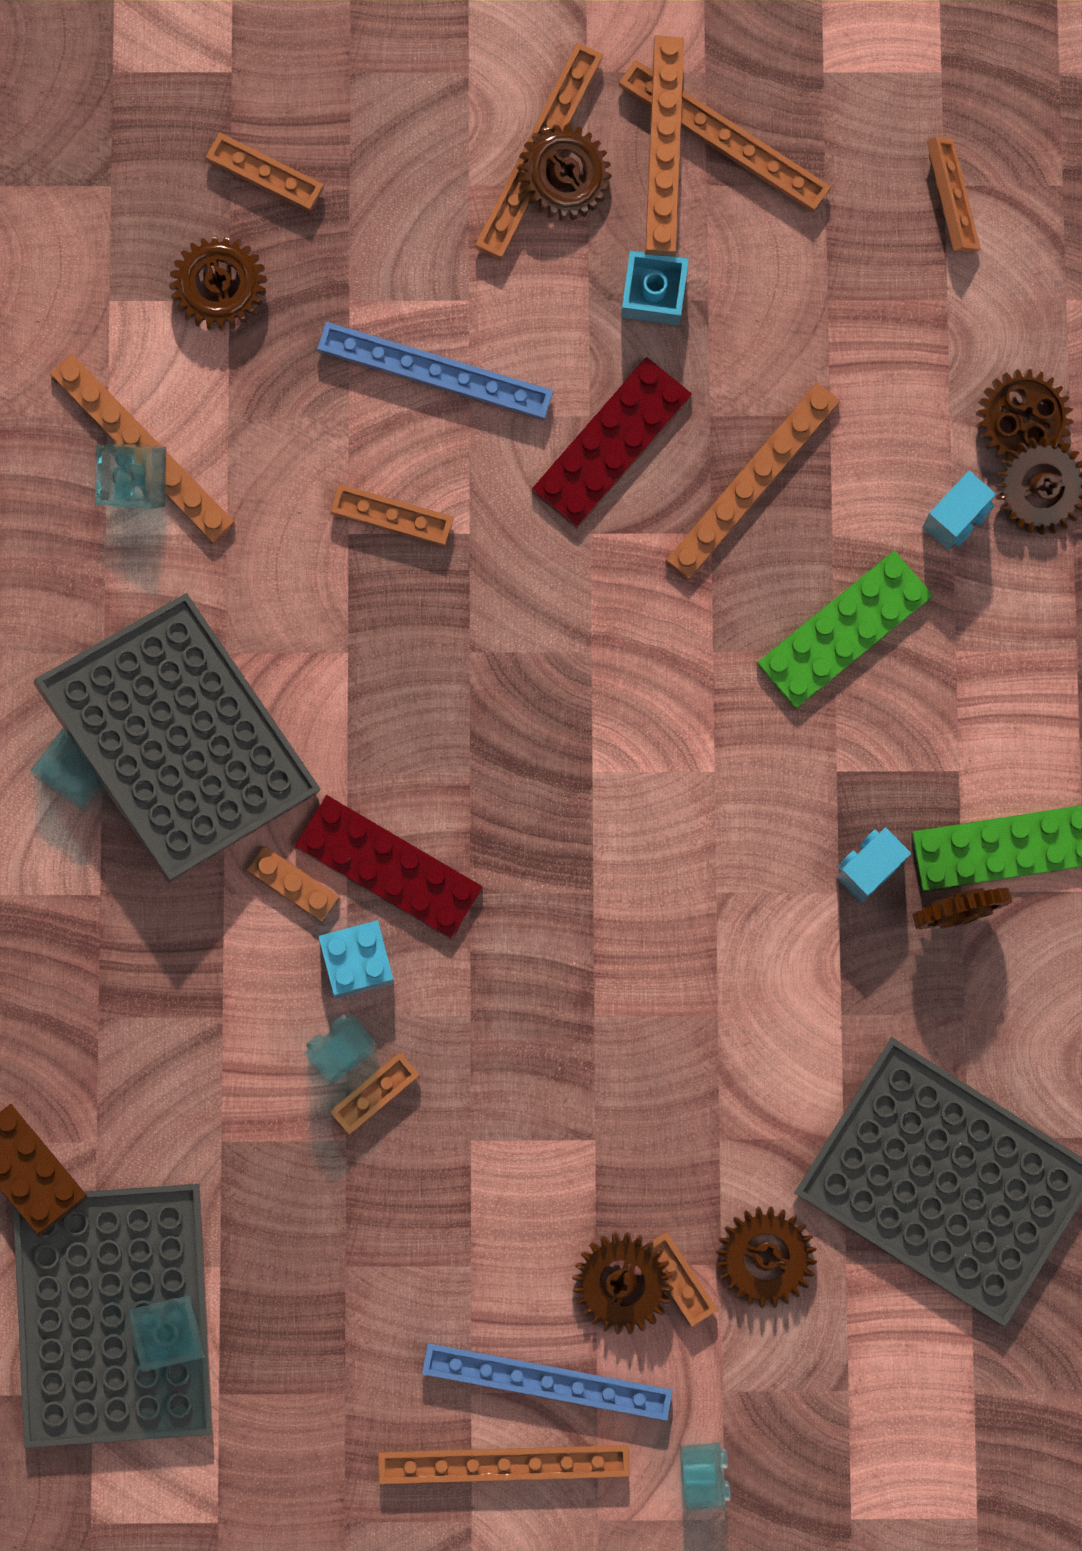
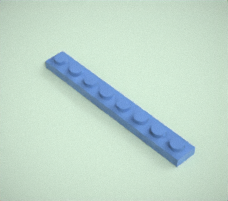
M330 322L325 323L317 347V352L543 421H545L553 396V390Z
M430 1343L427 1344L422 1370L423 1375L665 1421L668 1420L673 1392L672 1389Z

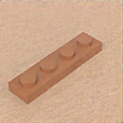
M220 132L205 157L207 162L311 213L324 189L323 183Z
M935 136L927 140L929 159L933 165L936 177V187L939 190L943 205L942 212L949 229V240L954 252L972 254L981 250L954 140Z
M338 484L330 514L442 547H446L454 521L453 516L342 484Z

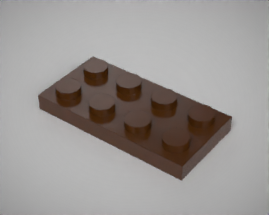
M9 1104L0 1111V1190L39 1237L88 1197L12 1104Z

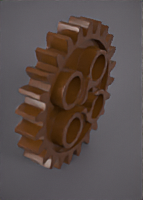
M1017 369L1013 373V379L1006 372L1002 375L1003 383L995 379L992 382L994 389L987 387L984 390L985 395L989 399L981 398L978 401L985 409L976 412L977 416L984 418L976 427L985 428L986 432L980 436V439H990L986 449L996 447L998 449L995 454L996 458L1004 453L1006 454V460L1011 461L1008 452L1013 450L1019 453L1018 444L1020 442L1024 443L1028 448V430L1036 431L1040 439L1043 436L1047 437L1048 446L1054 438H1058V447H1061L1065 443L1061 437L1071 435V432L1064 428L1074 422V420L1066 418V415L1072 412L1073 408L1064 407V403L1070 398L1069 396H1059L1063 389L1062 386L1055 389L1051 387L1054 382L1053 377L1044 382L1043 372H1040L1033 378L1032 370L1028 369L1024 377H1022L1020 370ZM1010 392L1020 394L1022 398L1021 405H1014L1010 401ZM1038 403H1045L1049 407L1050 412L1048 416H1043L1038 412ZM1000 407H1004L1006 410L1012 413L1002 412L1000 410ZM1023 412L1027 413L1026 418L1029 420L1025 424L1022 422L1023 417L1020 416ZM1001 419L1008 420L1011 423V433H1005L1001 430L999 425ZM1039 423H1046L1049 425V428L1046 429Z
M1004 887L993 890L980 888L955 893L947 898L931 903V907L916 911L912 916L916 929L920 930L939 926L943 929L969 924L972 921L994 914L993 910L1008 906V904L1012 903L1009 888Z

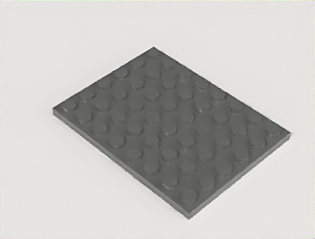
M187 593L34 680V685L168 883L313 797L321 790Z
M891 1037L794 1194L1004 1328L1082 1202V1157Z
M200 1184L85 1191L88 1198L39 1237L13 1206L24 1448L213 1435Z

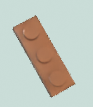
M266 846L261 849L247 869V872L321 923L324 922L340 899L338 895Z
M399 1052L329 1112L350 1136L419 1078L420 1074L403 1054Z
M668 1232L653 1240L651 1252L655 1253L661 1250L663 1253L658 1259L659 1262H669V1265L663 1271L671 1273L673 1277L666 1280L665 1283L673 1287V1290L669 1293L690 1326H695L718 1311Z

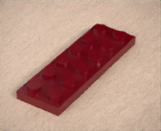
M646 357L533 486L532 492L578 529L692 397V393Z
M328 795L324 797L295 845L296 849L451 940L483 889V886Z

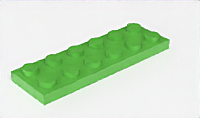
M894 550L757 662V666L796 710L933 597V594Z
M1082 805L919 830L911 833L922 892L1082 868Z

